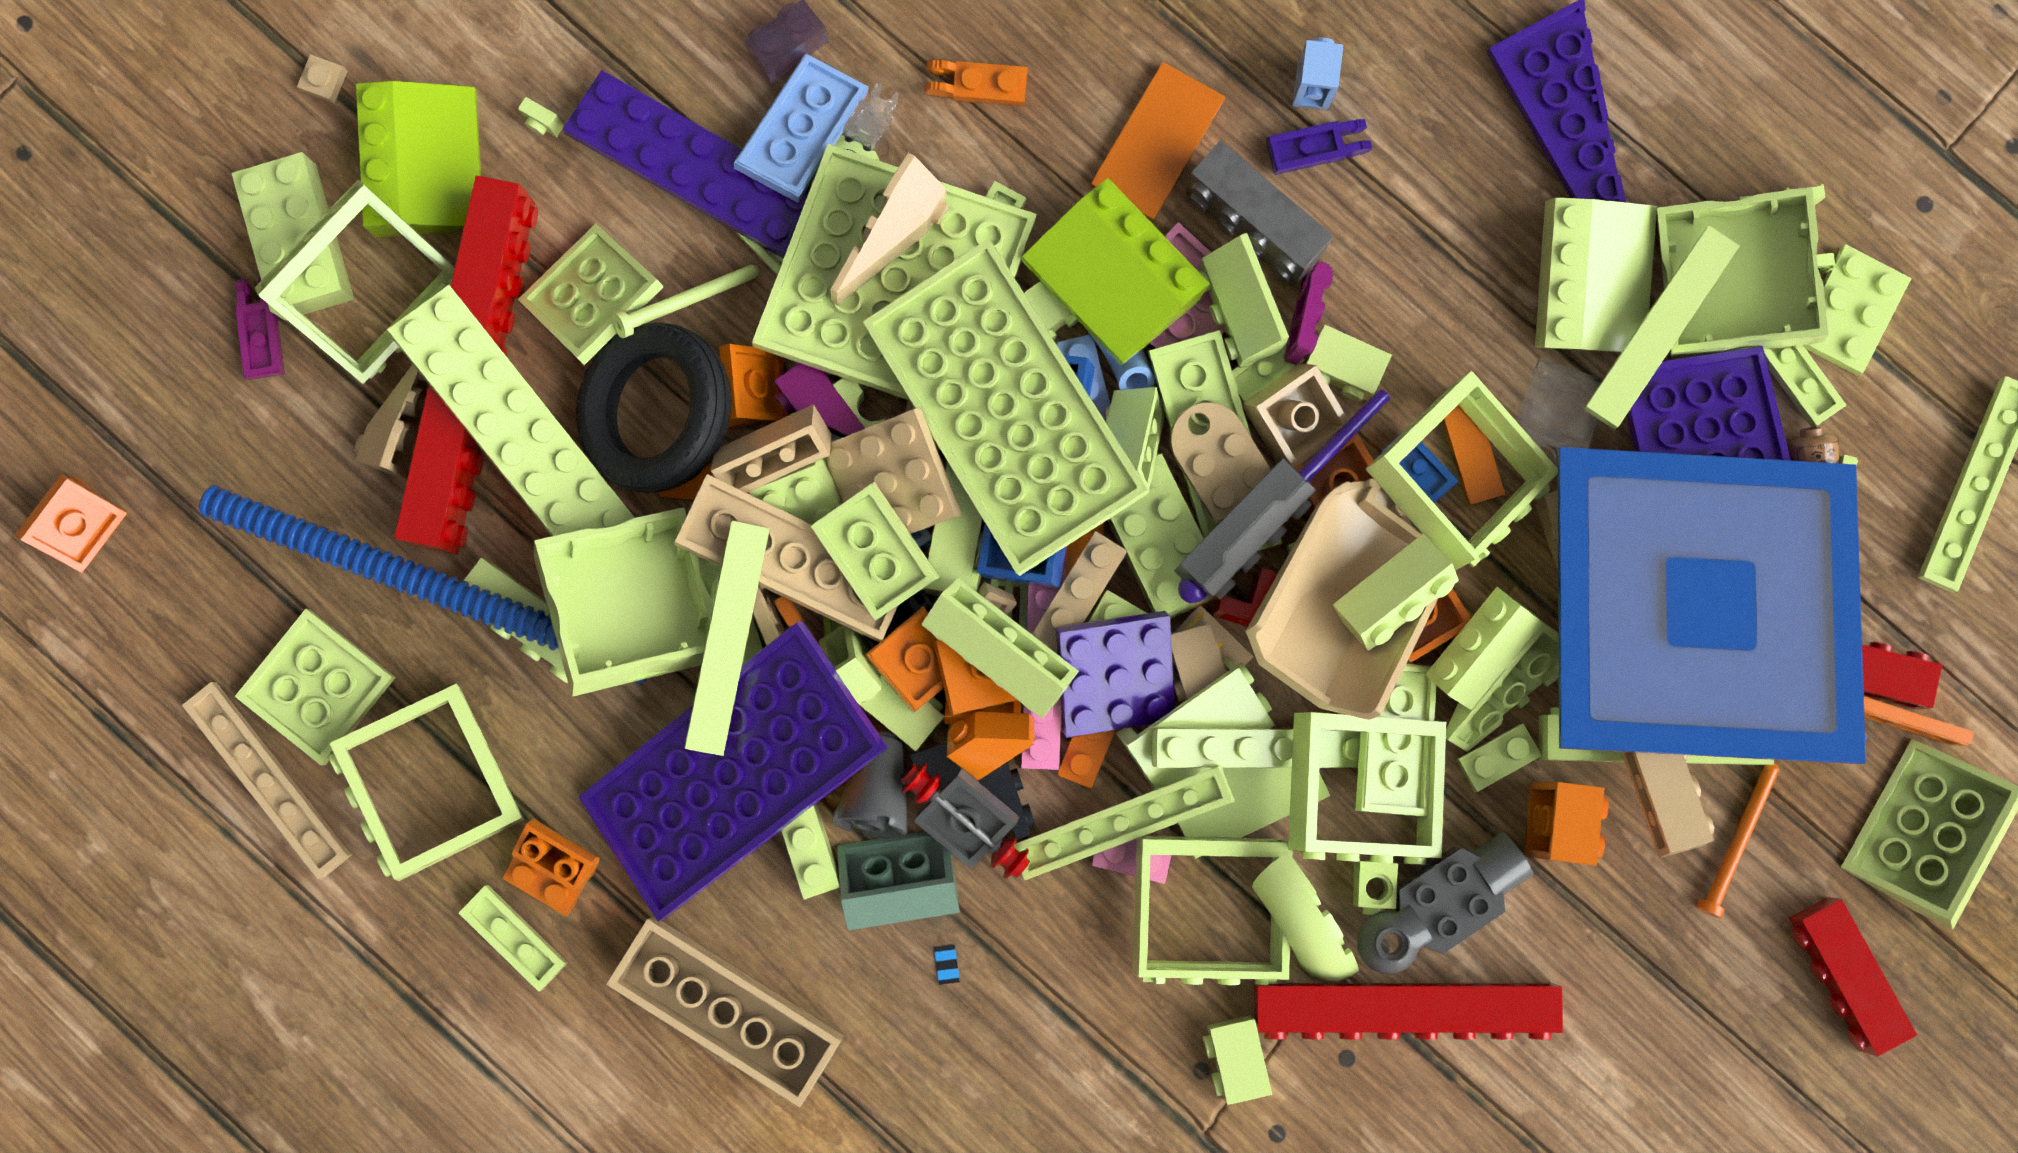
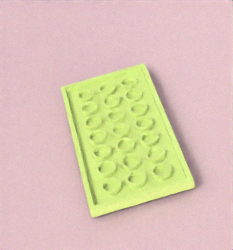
M989 238L863 321V324L915 409L921 408L931 435L1017 575L1024 574L1150 493Z

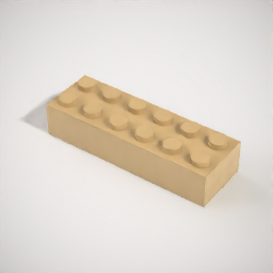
M655 916L646 920L606 984L798 1107L802 1106L844 1038V1035L670 925L662 920L657 921Z

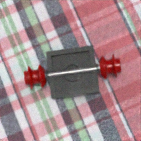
M926 762L920 767L914 763L900 780L904 784L901 792L904 793L912 790L916 794L915 804L925 802L928 799L929 802L917 813L913 821L970 869L990 851L992 853L990 867L994 868L1001 865L1005 869L1004 879L1011 875L1017 878L1030 863V860L1027 858L1029 849L1026 848L1019 852L1015 848V837L1006 839L1003 842L1001 839L1016 825L1019 816L963 768L941 789L938 788L940 784L939 773L930 777L925 772Z

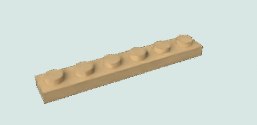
M210 682L182 705L317 880L326 877L352 856L217 682Z

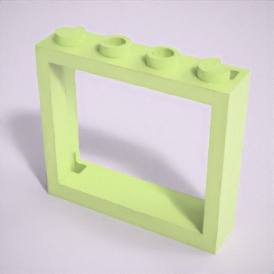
M358 179L260 281L255 290L264 301L364 384L368 378L372 379L378 372L381 374L386 367V359L394 351L396 353L402 351L387 333V330L356 360L283 298L281 293L367 203L442 270L391 326L446 286L450 285L451 287L455 266Z
M1472 371L1447 388L1366 468L1367 472L1420 532L1452 562L1455 571L1467 564L1474 567L1481 559L1487 557L1490 552L1486 548L1491 543L1497 544L1511 532L1508 525L1512 521L1518 522L1532 510L1529 503L1533 499L1537 501L1550 491L1548 483L1558 474V468ZM1457 405L1463 409L1526 481L1469 541L1462 536L1399 464Z
M457 683L330 743L334 753L328 755L329 760L337 775L344 773L350 785L344 791L353 809L360 807L366 819L360 823L362 830L370 843L377 842L382 854L376 858L386 877L392 875L394 880L400 881L524 821L466 698ZM449 703L503 815L401 863L348 750Z
M1294 713L1288 850L1304 851L1303 859L1325 860V852L1336 853V860L1359 861L1360 854H1369L1370 862L1393 863V856H1404L1405 864L1426 865L1427 857L1441 858L1446 722L1384 717L1366 720L1343 714ZM1321 730L1431 736L1427 817L1417 816L1416 845L1316 840Z
M1142 836L1137 838L1133 972L1138 977H1143V982H1154L1156 984H1164L1166 978H1180V983L1190 985L1203 984V978L1218 979L1217 983L1222 985H1239L1240 979H1255V984L1264 986L1277 984V979L1289 980L1290 944L1272 915L1270 962L1147 960L1150 855L1273 857L1274 862L1287 851L1293 856V850H1288V840L1276 838Z

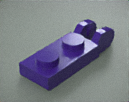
M1356 119L1342 123L1335 121L1267 137L1266 144L1274 175L1345 160L1346 157L1362 155L1373 150L1369 140L1346 145L1343 143L1342 136L1357 134L1366 130L1365 119Z

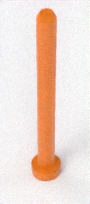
M1777 764L1764 765L1705 900L1699 899L1696 905L1698 910L1721 919L1725 911L1720 905L1778 775L1779 767Z

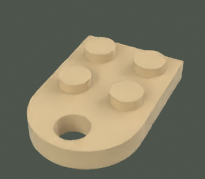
M1211 402L1196 404L1183 411L1172 426L1170 448L1173 457L1214 523L1224 519L1271 471L1238 416L1226 406ZM1193 414H1201L1207 419L1208 428L1202 435H1195L1188 428V420Z

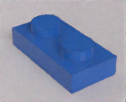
M1422 442L1399 462L1402 468L1433 503L1437 502L1458 482L1452 473Z

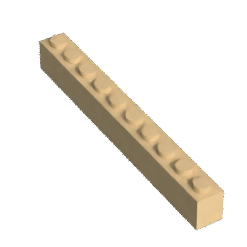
M1557 490L1547 493L1535 504V508L1558 570ZM1622 752L1659 858L1701 847L1714 841L1712 836L1714 833L1713 821L1710 815L1703 811L1699 799L1701 796L1700 785L1696 777L1690 774L1686 763L1688 755Z

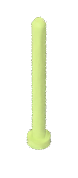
M748 265L627 314L623 310L612 315L614 329L621 338L631 336L634 333L635 327L758 277L760 270L756 265Z

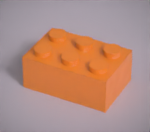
M1531 782L1524 857L1597 866L1598 858H1602L1605 848V838L1603 835H1600L1601 820L1606 819L1609 808L1608 797L1604 796L1605 788L1564 782Z

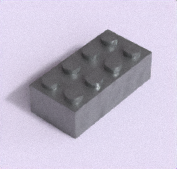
M1221 140L1191 172L1186 189L1190 204L1202 213L1207 211L1216 219L1217 227L1226 235L1232 236L1234 234L1238 237L1247 233L1257 259L1262 258L1272 266L1271 272L1283 283H1288L1289 281L1296 286L1323 256L1334 237Z

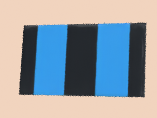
M955 945L934 947L939 985L960 982Z

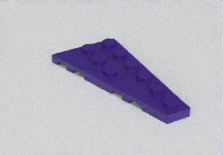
M1578 0L1489 47L1486 53L1570 198L1626 203L1621 175H1618L1614 153L1616 152L1614 141L1610 138L1607 124L1609 117L1599 69L1593 57L1591 31L1587 28L1584 13L1586 11L1584 0Z

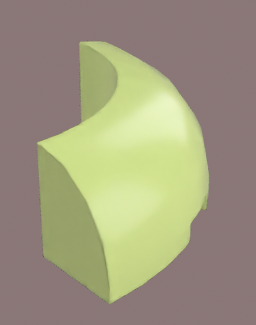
M1287 851L1259 874L1253 882L1252 888L1283 932L1297 957L1300 967L1310 976L1322 981H1340L1354 975L1359 969L1352 951L1349 948L1344 950L1342 947L1345 944L1342 939L1344 935L1329 911L1320 912L1318 906L1321 905V902L1316 895V890Z

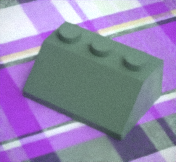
M926 831L910 833L905 836L901 835L900 838L896 839L879 838L837 845L840 896L848 931L960 913L952 853Z

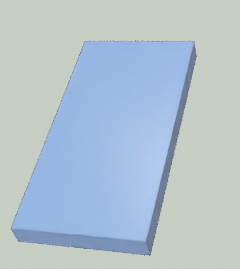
M805 53L736 158L734 169L799 203L817 173L827 144L835 146L868 94L869 87Z

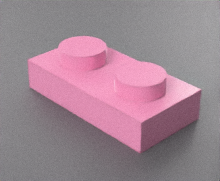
M1137 839L1094 854L1092 866L1135 876ZM1150 855L1151 881L1165 884L1172 855Z

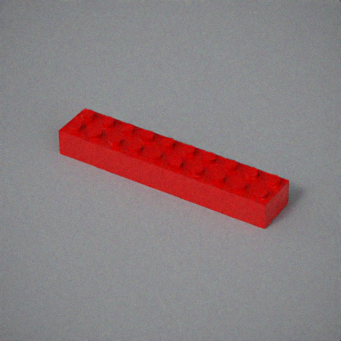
M476 175L451 288L507 357V348L504 347L507 333L510 334L514 327L515 313L512 312L514 299L519 298L522 292L523 279L519 276L522 263H527L529 259L530 242L527 240L530 228H535L538 208L519 183ZM428 385L394 539L414 547L458 555L459 547L463 548L467 540L468 527L464 526L467 511L471 512L475 504L476 492L472 489L475 475L479 476L482 471L484 457L483 454H480L481 448L430 385Z

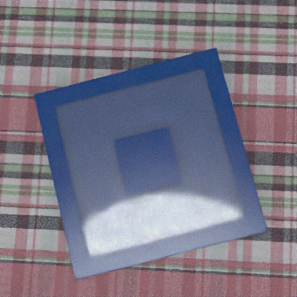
M1559 447V748L1866 764L1856 464Z

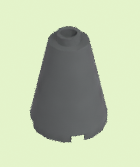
M877 731L888 749L849 778L833 813L832 823L848 832H851L853 825L863 830L862 835L896 839L900 838L901 834L905 836L908 828L906 792H901L904 784L900 781L905 774L904 745L897 740V735L890 732Z

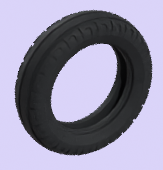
M654 322L635 327L633 335L626 338H621L617 334L594 356L592 364H589L583 376L584 381L580 385L577 397L579 402L576 405L579 438L587 457L594 467L614 484L628 490L643 493L671 490L699 475L713 460V456L721 447L725 438L724 434L727 432L729 425V413H731L729 379L723 363L713 348L699 335L684 327L670 323ZM671 358L681 367L688 380L690 389L688 417L679 437L667 450L653 457L638 458L628 450L619 433L617 423L619 399L628 379L640 366L653 359Z

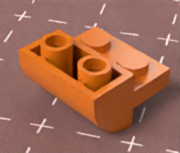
M532 819L525 825L512 852L514 857L503 879L567 917L572 912L587 881L594 875L599 863V857L536 819Z

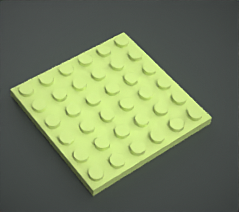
M827 144L754 335L752 346L910 400L863 324V321L988 238L1015 278L1037 214L940 182L947 189L946 204L949 205L939 225L933 223L929 231L843 302L836 305L831 302L830 289L852 249L856 245L861 248L863 247L865 242L862 241V236L866 229V224L871 215L875 216L877 214L880 216L882 212L881 207L886 197L883 193L899 167Z

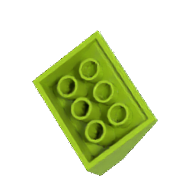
M401 81L356 84L361 182L418 234L463 231L475 176H481L476 88L471 86ZM368 203L362 209L363 227L376 238L403 236Z
M1109 178L1079 200L1020 259L1121 366L1200 301L1210 284Z

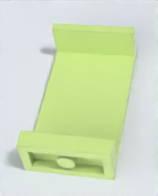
M1223 658V665L1227 672L1138 735L1131 727L1123 728L1116 733L1153 790L1211 769L1152 767L1153 728L1270 729L1275 726L1268 715V712L1272 710L1270 704L1261 692L1255 694L1250 686L1254 679L1242 663L1235 665L1229 658Z

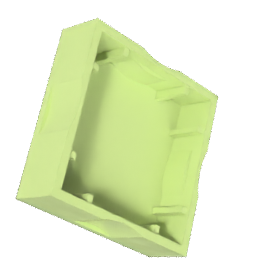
M1813 187L1757 194L1737 201L1722 202L1711 200L1657 208L1664 289L1706 227L1711 226L1740 245L1670 349L1671 360L1763 346V349L1826 342L1829 332L1824 285L1817 263V243L1819 238Z
M684 507L633 518L613 527L588 528L534 540L533 556L572 697L702 664L713 604L700 576L699 557L673 545L687 516Z

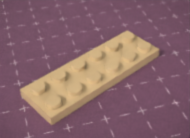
M708 474L705 476L673 545L721 567L731 521L769 528L759 586L877 642L883 640L898 606L875 621L811 528L812 524Z

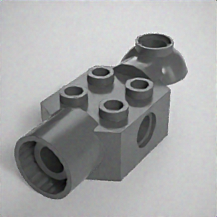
M1500 832L1472 852L1461 847L1450 848L1442 854L1441 858L1434 859L1397 884L1396 909H1394L1397 912L1381 911L1370 916L1361 925L1357 935V949L1362 961L1370 969L1381 974H1396L1406 970L1415 961L1419 949L1423 946L1444 954L1506 912L1504 895L1533 876V871L1528 861L1516 844L1504 832ZM1394 933L1398 938V947L1394 952L1386 954L1381 948L1382 938L1386 934Z

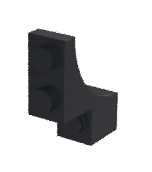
M947 743L910 755L913 764L915 763L919 767L923 763H927L925 772L930 777L938 773L940 774L939 787H944L962 769L947 757ZM1005 763L982 779L977 780L1019 816L1016 825L1012 828L1016 839L1031 835L1029 827L1036 824L1029 803L1021 805L1017 791L1024 789L1018 769L1010 770L1008 763Z

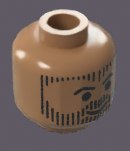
M1822 426L1800 429V436L1794 437L1788 443L1791 461L1840 463L1838 437L1831 433H1824Z

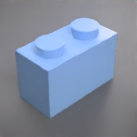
M1323 37L1314 38L1312 41L1306 40L1297 64L1292 106L1328 111L1339 86L1343 44H1335L1332 39Z

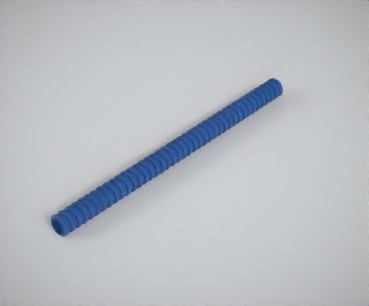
M216 485L210 486L201 497L199 511L203 517L210 516L212 520L218 522L221 520L227 526L232 524L233 528L237 530L243 528V531L247 534L254 532L255 537L258 538L265 536L268 542L275 541L279 546L286 545L289 550L297 549L298 553L302 555L308 553L309 557L313 559L319 557L320 562L323 563L330 561L333 567L341 565V569L344 571L352 569L354 575L362 574L363 578L367 580L373 578L374 582L378 584L384 582L388 588L395 586L396 591L399 592L406 590L409 596L417 594L418 599L425 600L427 598L430 604L435 605L438 602L440 608L446 609L450 607V611L453 613L461 611V615L464 617L472 615V620L474 621L482 619L485 625L493 623L495 629L500 630L503 627L508 634L515 632L516 637L522 638L526 636L529 642L537 640L539 646L547 644L548 648L552 651L558 648L550 615L545 616V611L543 610L535 612L532 606L525 608L522 602L517 601L513 603L512 598L505 597L502 599L501 594L498 593L491 595L488 589L480 591L478 585L470 587L469 583L464 580L459 583L457 577L451 576L448 578L444 572L437 574L436 569L429 568L426 570L423 564L415 566V562L412 560L404 562L402 556L397 555L393 557V553L389 551L383 553L382 549L378 547L372 549L368 543L361 545L360 540L357 539L350 541V537L347 535L339 537L337 531L329 532L328 528L323 526L318 528L317 524L313 522L307 524V521L303 518L296 520L295 515H286L282 510L275 511L271 506L264 507L261 502L256 501L253 503V500L250 498H242L240 494H232L227 489L221 490ZM647 679L638 680L636 683L642 684Z

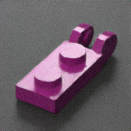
M1321 261L1315 264L1302 280L1303 283L1297 297L1289 338L1283 357L1286 362L1297 365L1306 354L1311 355L1318 341V334L1314 333L1316 323L1321 320L1325 310V302L1321 301L1323 291L1331 286L1334 272L1332 267L1329 266L1330 264H1326V262L1323 263Z
M239 279L235 284L238 305L235 306L243 376L247 380L285 375L278 316L269 310L268 303L261 297L260 303H253L251 287L246 279Z

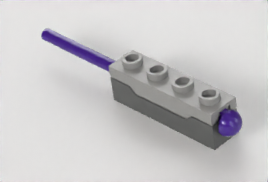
M1379 389L1298 472L1282 459L1180 563L1174 572L1181 578L1178 585V593L1185 602L1192 604L1202 600L1207 602L1214 595L1221 599L1236 584L1231 577L1240 568L1245 573L1248 572L1262 557L1257 553L1259 548L1265 542L1272 547L1287 530L1282 525L1289 517L1292 516L1298 520L1310 508L1312 503L1308 498L1316 491L1309 484L1310 480L1390 400L1387 392Z

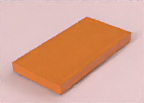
M1162 62L1094 177L1090 187L1094 189L1109 178L1149 221L1154 222L1225 101V96Z

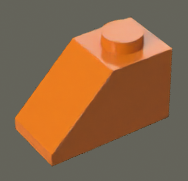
M974 712L964 720L954 723L948 730L947 757L975 779L980 780L1034 745V717L1026 713Z

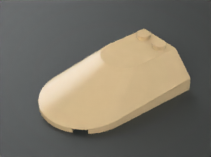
M1375 479L1352 483L1346 482L1332 490L1318 503L1246 630L1257 662L1261 667L1317 707L1366 720H1371L1383 712L1438 600L1437 597L1424 607L1420 616L1413 621L1405 622L1394 631L1392 637L1382 645H1376L1370 651L1340 621L1333 604L1422 535L1420 530Z

